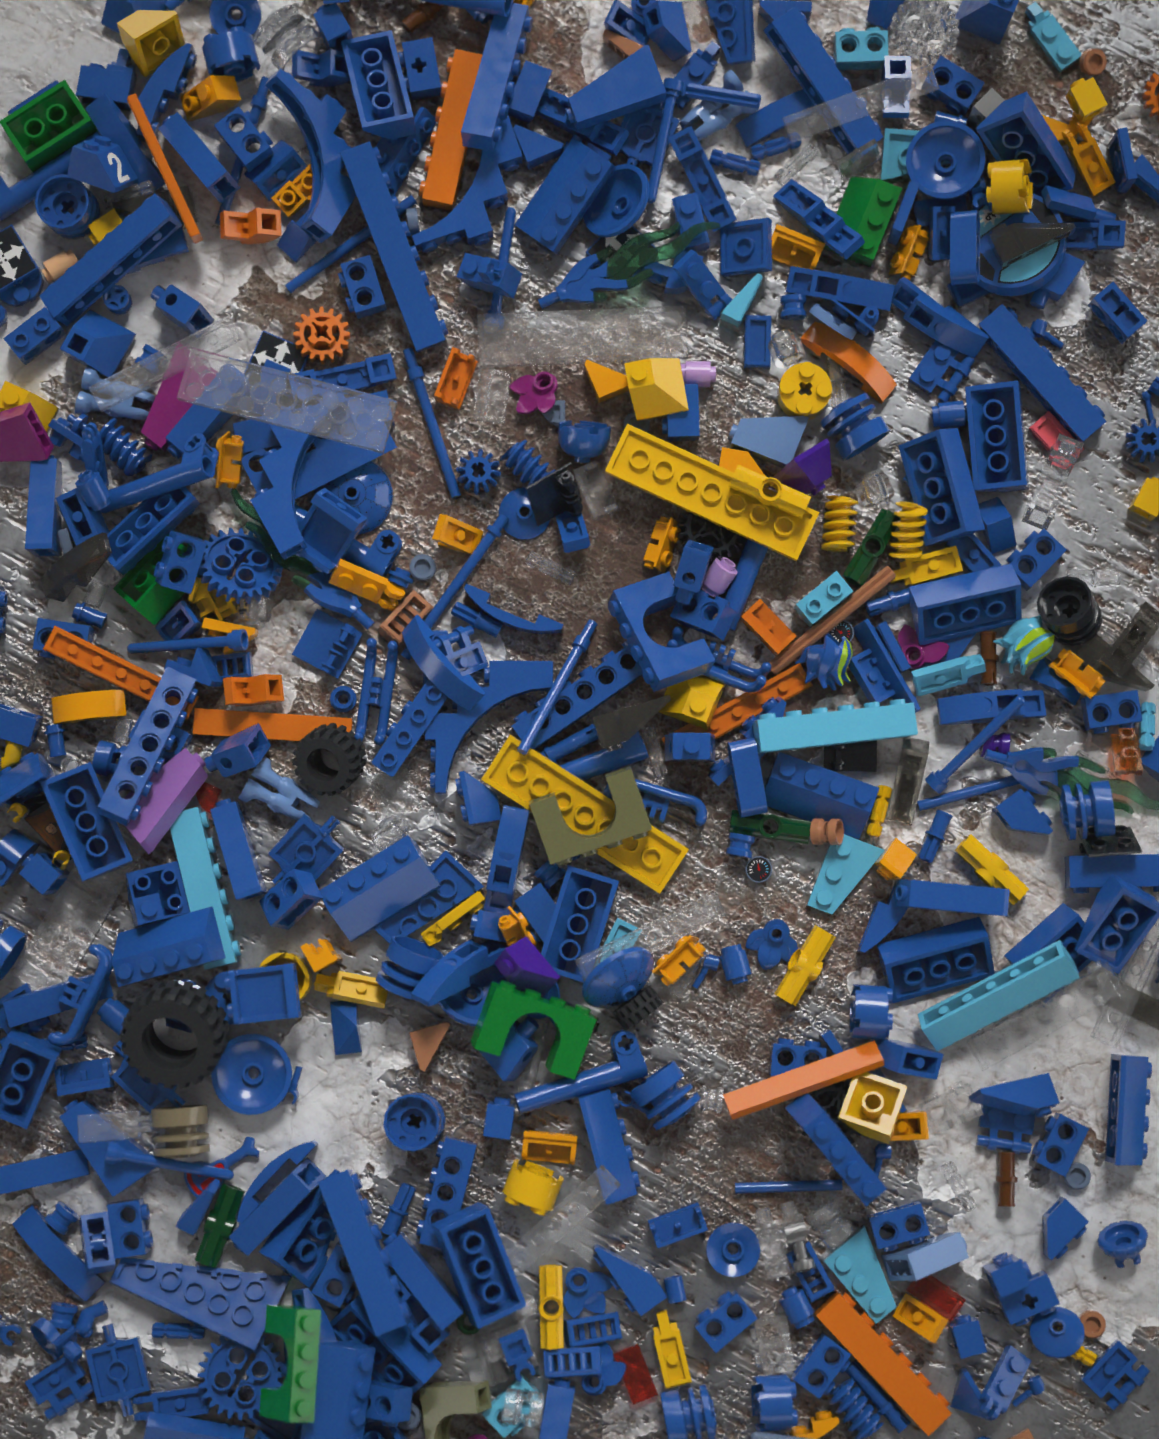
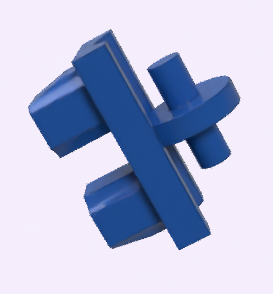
M82 413L78 418L70 414L67 420L63 417H59L57 420L52 419L48 425L52 428L49 435L51 442L58 447H62L66 440L69 439L74 443L69 454L77 460H81L82 430L87 426L86 423L89 417Z

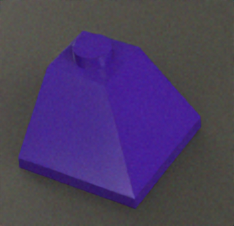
M826 438L793 458L773 478L779 480L781 484L806 495L811 493L815 496L826 488L824 483L832 476L830 442Z
M527 936L504 949L494 962L507 980L516 985L517 990L525 992L526 988L541 993L540 997L542 998L560 978Z

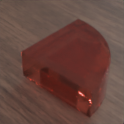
M206 782L201 785L196 792V797L205 811L211 814L210 809L215 808V803H217L222 789Z

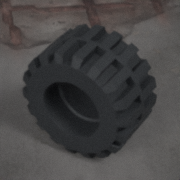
M330 723L328 726L326 724L320 725L301 739L297 744L298 747L294 750L293 754L296 757L292 760L293 765L297 766V769L294 770L296 776H301V784L304 785L306 783L309 786V791L317 790V795L323 796L327 792L328 796H333L336 793L343 792L364 771L362 768L366 765V759L362 757L366 755L365 749L360 748V745L363 743L360 739L356 740L354 738L356 733L352 730L347 732L346 726L341 725L337 728L336 723ZM320 749L329 750L336 756L339 770L330 769L323 763Z

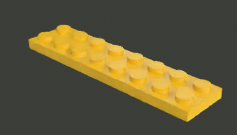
M629 424L626 425L605 469L606 474L796 562L820 513L807 507L801 519L774 506L764 505L758 499L729 487L733 472ZM766 487L763 488L765 496L774 497L777 495V492Z
M511 734L481 778L482 781L531 812L530 800L554 792L566 824L580 834L591 835L599 833L611 823L614 817V800L608 798L531 747L526 755L519 753L517 748L521 741ZM651 825L652 830L647 831L648 835L636 840H633L632 837L623 839V844L610 849L607 848V845L597 848L598 855L659 894L689 850L686 846Z

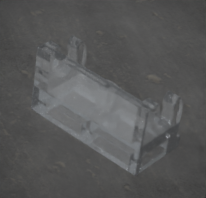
M593 461L573 470L578 489L594 522L620 510L599 462Z

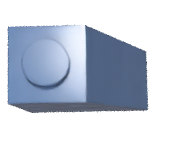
M788 416L740 419L738 426L733 424L727 439L732 440L730 448L747 451L752 457L784 468L795 455L809 417Z
M960 1232L944 1233L926 1239L923 1242L881 1255L890 1281H917L969 1258L966 1241Z

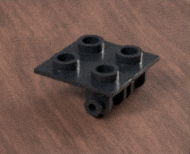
M570 462L526 487L537 526L542 525L564 511H567L574 517L582 513L583 506L580 503L582 499Z
M877 740L824 746V768L831 771L877 772Z
M1116 825L1115 836L1096 837L1093 827L1088 828L1086 839H1082L1078 831L1082 841L1079 844L1080 853H1085L1088 857L1142 853V849L1130 826Z

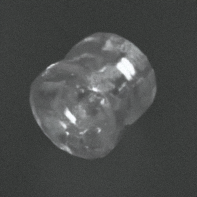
M702 1085L700 1112L714 1110L715 1113L721 1114L724 1087L710 1089L706 1085Z

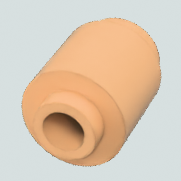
M71 249L67 252L63 250L43 262L42 264L45 268L41 272L48 283L55 282L69 267L77 263L78 259Z

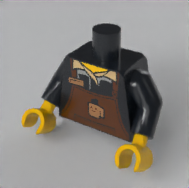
M37 796L21 804H12L7 813L10 811L18 813V816L12 821L14 823L19 822L24 815H27L24 817V820L55 851L52 864L56 860H62L63 864L60 870H65L72 857L46 796Z

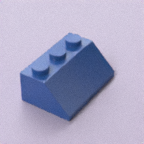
M1062 903L1007 952L1004 957L1012 965L1060 940L1075 962L1079 973L1092 962V960L1074 950L1085 922L1079 914ZM1061 988L1049 993L1047 996L1041 999L1044 1002H1047Z

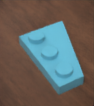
M884 129L880 180L885 181L908 175L906 167L907 150L910 142L919 131ZM943 161L941 163V166L948 165L951 163L949 161Z
M845 834L841 845L830 844L807 906L832 915L885 850Z
M863 1226L823 1261L877 1324L897 1306L867 1230Z

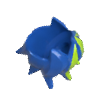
M827 633L824 637V644L812 645L803 649L801 657L795 664L806 663L807 676L805 684L817 677L823 689L827 688L828 684L832 691L837 690L835 682L839 686H843L842 679L848 683L851 681L847 675V668L853 656V650L850 641L845 636L841 637L842 642L839 643L831 634Z

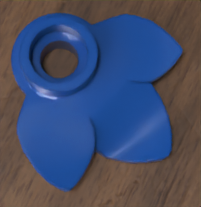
M772 919L765 924L764 928L752 931L746 941L747 949L758 950V962L764 970L775 967L781 959L789 962L798 946L797 942L789 936L790 930L787 923L780 919ZM779 929L782 933L780 936L774 937L772 931Z
M582 1267L571 1269L566 1275L565 1283L568 1290L563 1299L569 1315L572 1318H576L583 1308L594 1313L603 1314L606 1308V1299L603 1292L613 1286L608 1276L600 1271L589 1272ZM576 1276L584 1278L582 1285L574 1283L573 1280Z
M607 1342L597 1345L601 1347L602 1374L580 1376L583 1390L591 1396L602 1394L607 1386L617 1385L625 1375L626 1364L614 1362L613 1351ZM587 1354L588 1369H592L591 1354ZM576 1355L577 1370H581L580 1355ZM593 1377H597L599 1380L597 1387L592 1385Z

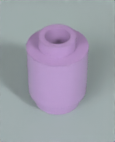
M686 361L685 364H681L684 384H698V387L710 388V383L716 382V366H711V361Z
M723 557L721 560L716 558L706 572L702 585L703 591L712 597L724 594L738 573L735 569V563L726 557Z

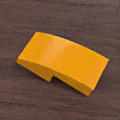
M311 164L292 182L289 180L271 198L289 218L310 203L312 195Z
M831 1410L818 1411L815 1413V1417H810L811 1428L807 1429L805 1425L794 1426L791 1428V1432H785V1435L818 1439L837 1426L839 1418L836 1413L832 1414Z

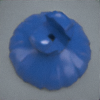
M1125 1220L1106 1226L1099 1232L1097 1241L1099 1248L1106 1255L1115 1258V1264L1118 1268H1125L1123 1263L1125 1259H1132L1134 1265L1141 1263L1139 1253L1146 1246L1148 1233L1140 1223Z

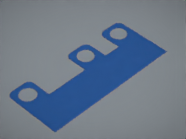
M370 396L359 397L348 403L350 408L347 412L356 427L355 429L340 436L333 421L328 424L331 430L330 435L325 439L315 438L313 441L315 449L305 454L299 469L295 499L397 448ZM365 402L370 406L371 412L368 417L361 419L354 414V407L357 403ZM263 448L243 456L241 460L256 492L264 488H273L264 469L260 472H254L249 467V460L253 456L259 455L263 457L266 453V450Z

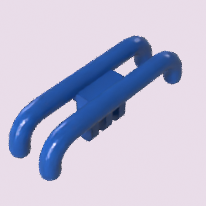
M677 626L673 629L672 639L668 641L667 647L674 648L689 643L682 637V627ZM711 641L709 649L716 661L710 672L703 674L704 676L748 693L757 692L765 686L766 676L772 668L769 662H764L758 669L750 668L733 661L736 650L731 649L728 655H725L726 646L721 644L718 652L715 651L717 642ZM730 670L744 677L756 680L754 682H747L727 674V672Z
M369 638L366 642L367 651L355 730L356 735L354 738L356 740H364L369 706H379L380 711L374 742L377 745H382L386 740L398 657V644L395 641H390L387 644L388 652L383 680L382 678L374 677L377 641L374 638Z
M635 779L639 793L644 794L642 801L645 810L646 808L651 809L649 820H654L656 811H660L658 821L664 824L669 803L674 802L694 809L696 813L695 824L697 826L705 824L707 810L701 799L693 795ZM607 783L603 794L612 799L613 797Z
M92 944L89 947V952L96 956L99 961L90 984L76 977L69 976L67 981L77 986L74 989L65 985L63 991L71 994L72 997L70 999L67 996L60 995L59 1001L77 1009V1013L67 1033L53 1032L48 1035L50 1043L60 1046L72 1044L82 1036L113 970V955L104 945Z

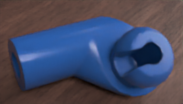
M104 1300L81 1311L75 1328L77 1334L82 1338L92 1336L94 1319L109 1312Z

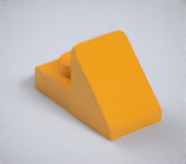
M439 514L432 539L438 541L439 546L471 555L480 543L483 531L448 515Z
M204 617L202 628L208 631V636L212 637L227 635L232 630L245 629L248 639L251 641L258 636L259 632L256 628ZM228 646L224 647V655L231 654L234 652V650L229 649Z
M915 1110L899 1113L890 1141L929 1139L927 1114L925 1111Z
M907 1293L904 1294L892 1316L933 1343L937 1342L949 1321L940 1315L939 1312Z

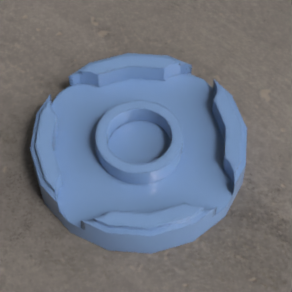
M814 303L809 310L812 315L838 333L853 340L857 333L853 326L829 312L830 310L820 304Z

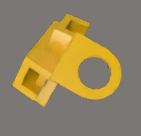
M196 577L188 601L197 604L201 617L215 612L217 618L222 621L224 618L237 613V609L233 604L236 601L235 598L232 597L228 602H226V595L224 594L217 598V590L208 591L209 583H201L202 578Z

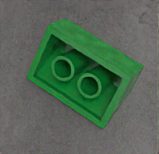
M66 80L61 81L0 120L1 126L32 173L98 131Z
M850 178L836 214L843 218L847 226L862 235L865 243L848 259L871 268L902 191L901 187L876 178ZM825 244L824 250L837 254Z
M164 538L157 544L154 550L148 552L133 569L129 570L113 588L154 626L166 616L167 611L185 593L161 586L155 581L154 569L157 562L162 560ZM182 544L177 548L178 555L184 554L187 551V548ZM172 569L169 573V579H176L180 574V569Z

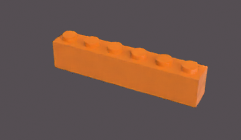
M455 49L454 56L448 58L446 72L450 73L448 82H443L441 97L444 98L443 106H438L435 122H439L437 132L432 131L430 147H433L432 155L427 156L424 171L428 172L426 181H421L419 196L422 197L423 206L452 211L455 208L468 147L462 144L461 129L482 54Z
M836 1291L814 1314L916 1424L930 1436L952 1414L947 1408L950 1403L940 1392L935 1395L928 1388L932 1383L921 1372L916 1375L909 1368L913 1363L903 1352L897 1355L891 1347L894 1343L884 1332L878 1335L872 1328L875 1325L874 1321L865 1312L860 1315L853 1308L857 1303L846 1292L841 1295Z

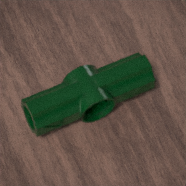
M883 508L880 510L842 575L847 582L858 587L864 585L891 539V532H895L897 528L892 523L901 520L893 512ZM874 543L878 547V552L875 554L869 553L865 548V544Z
M732 810L729 833L808 844L812 821L779 817L773 814H757L741 818L738 810ZM766 820L776 822L777 831L774 834H767L764 831L763 824Z
M223 1183L215 1207L210 1211L203 1229L204 1236L195 1261L208 1267L217 1268L225 1244L230 1240L229 1236L234 1231L237 1222L236 1215L245 1190Z

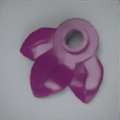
M540 372L535 376L524 375L515 380L509 388L521 395L516 407L517 413L530 414L536 409L543 414L550 411L556 402L554 395L558 388L556 377L549 372Z
M906 624L898 634V643L911 666L909 669H919L925 663H937L949 650V645L944 642H934L919 646L916 631ZM913 653H918L919 658L917 660H910V656Z

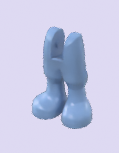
M732 70L726 72L723 76L722 88L743 92V85L737 75ZM702 100L701 103L683 117L680 121V126L685 129L702 119L704 124L694 131L700 141L720 129H725L736 116L752 114L759 110V108L729 105L727 108L720 110L719 108L724 103Z
M86 366L82 377V389L88 392L106 394L111 396L112 399L106 400L80 391L76 399L75 414L81 415L82 413L88 414L91 411H101L113 418L122 417L146 420L149 411L132 407L133 400L153 404L155 396L145 390L127 385L125 382L116 381L111 383L99 377L97 370Z
M265 756L255 767L251 776L273 786L278 793L269 791L249 778L238 798L243 802H249L253 799L262 801L274 813H281L297 821L305 814L304 811L296 809L300 800L317 809L320 805V801L296 784L294 779L281 777L271 768V760Z

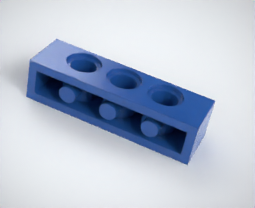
M446 1136L444 1142L439 1141L436 1151V1157H440L438 1168H432L429 1183L434 1184L432 1193H426L422 1208L427 1210L425 1221L419 1220L416 1236H420V1244L440 1248L431 1225L433 1224L432 1215L435 1212H442L448 1217L462 1209L478 1143ZM447 1160H457L460 1164V1170L457 1173H449L445 1168ZM443 1185L450 1186L453 1190V1197L448 1200L442 1199L438 1193L439 1188Z

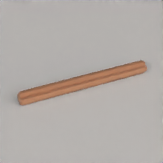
M889 566L883 568L769 662L772 666L771 672L775 675L779 674L801 656L805 647L814 645L896 577L894 571Z

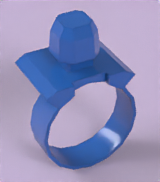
M40 1318L31 1325L30 1329L35 1340L48 1354L52 1355L54 1360H57L62 1355L72 1362H76L81 1358L82 1349L77 1343V1330L74 1326L60 1335L57 1329L45 1318Z

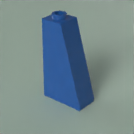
M962 0L952 26L999 45L1019 0Z
M649 44L643 46L568 98V108L565 109L569 124L574 123L576 130L579 131L664 102L666 90Z
M178 112L168 116L162 122V125L158 128L159 131L221 204L241 188Z
M230 362L221 370L165 437L168 446L167 450L176 459L183 457L184 445L188 438L196 433H202L206 438V442H208L251 398L249 379Z
M49 455L46 460L30 461L25 549L36 557L62 556V547L57 534L58 530L62 529V514L56 497L62 495V463L58 459H54V455Z
M231 798L215 803L216 808L210 809L236 900L244 901L267 893L268 891L239 802H232Z
M898 879L895 898L897 900L896 906L975 915L1008 916L1010 889Z
M76 1099L63 1108L65 1113L59 1116V1118L113 1197L157 1168L121 1161V1163H116L115 1165L104 1163L108 1142L119 1143V1146L124 1147V1150L148 1155L153 1154L87 1100L79 1103Z
M306 1158L229 1236L235 1248L240 1252H244L247 1256L252 1253L317 1187L318 1181L323 1180L326 1175L309 1158Z
M393 1232L382 1242L384 1245L382 1250L386 1249L391 1258V1267L443 1331L463 1313L464 1307L461 1300L403 1232H400L398 1235Z
M555 1378L554 1382H548L539 1439H567L575 1393V1385H570V1380Z
M149 1412L144 1439L249 1438L244 1437L245 1426Z

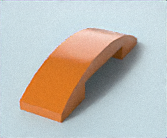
M814 321L799 340L819 357L822 353H825L864 383L861 389L880 404L885 401L897 386L888 371L867 350L854 340L848 339L827 325Z

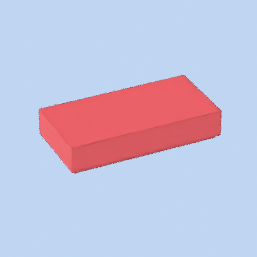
M1050 411L1045 413L1028 429L1063 468L1084 450Z

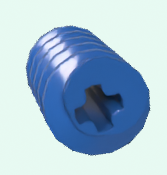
M113 418L99 431L104 454H110V460L117 462V467L124 469L126 476H133L143 470L150 463L153 456L150 454L144 458L143 455L146 452V448L143 447L137 450L139 441L135 440L130 443L129 440L132 434L122 435L125 427L121 425L115 428L117 419Z
M525 439L517 442L500 458V461L508 459L505 464L506 467L512 468L515 466L513 474L515 476L522 474L520 482L526 483L530 481L529 486L556 470L547 472L549 463L546 462L540 465L539 461L542 455L532 457L535 448L531 447L525 450L524 448L527 443Z
M849 1378L837 1385L829 1393L833 1395L829 1404H839L835 1411L836 1414L846 1413L841 1421L843 1423L852 1422L848 1429L849 1432L859 1431L854 1439H865L881 1428L884 1422L878 1423L880 1420L879 1414H872L874 1407L871 1404L865 1405L868 1399L865 1395L859 1396L861 1389L859 1387H852L855 1381L853 1378Z

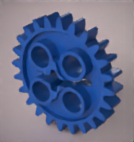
M229 528L228 534L219 530L217 537L211 534L209 541L204 540L207 545L197 575H202L201 583H209L208 591L217 590V598L222 594L226 595V602L232 597L235 598L237 604L240 603L241 599H245L247 604H250L252 597L260 602L262 595L268 598L270 592L275 591L277 584L280 583L283 566L280 565L282 557L276 556L277 548L270 549L271 541L262 542V534L257 538L253 537V530L248 535L244 534L242 528L239 529L238 533H234L233 529ZM248 552H250V553L247 555L246 560H245V563H244V562H243L244 556H245ZM234 569H237L234 577L231 580H228L232 577Z
M264 1335L255 1352L231 1340L226 1341L224 1337L220 1336L221 1345L217 1346L211 1343L210 1345L214 1351L212 1353H203L208 1358V1361L199 1362V1365L205 1368V1372L198 1373L197 1376L205 1378V1382L198 1385V1387L207 1388V1392L202 1398H212L209 1404L210 1408L216 1404L219 1405L217 1414L220 1415L226 1409L228 1410V1419H231L234 1412L238 1414L239 1420H242L245 1412L248 1413L250 1419H253V1410L257 1409L260 1412L261 1388H280L283 1385L278 1382V1378L285 1377L282 1372H278V1368L282 1367L284 1362H276L275 1360L281 1353L280 1351L271 1353L274 1343L272 1342L265 1346ZM237 1348L242 1349L245 1353L244 1360L239 1364L232 1363L229 1359L230 1352ZM254 1353L255 1358L246 1371V1374L249 1376L248 1380L242 1379L232 1397H228V1392L237 1379L234 1372L236 1370L241 1371L249 1356ZM258 1362H263L268 1366V1372L262 1378L255 1377L252 1372L253 1366ZM221 1372L228 1373L231 1379L230 1384L225 1388H219L215 1383L216 1376ZM244 1386H249L254 1391L253 1398L248 1402H243L238 1397L239 1390Z

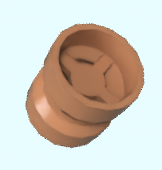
M814 818L810 826L812 844L823 845L825 842H829L831 845H841L844 838L842 820L832 818L830 821H825L822 818Z

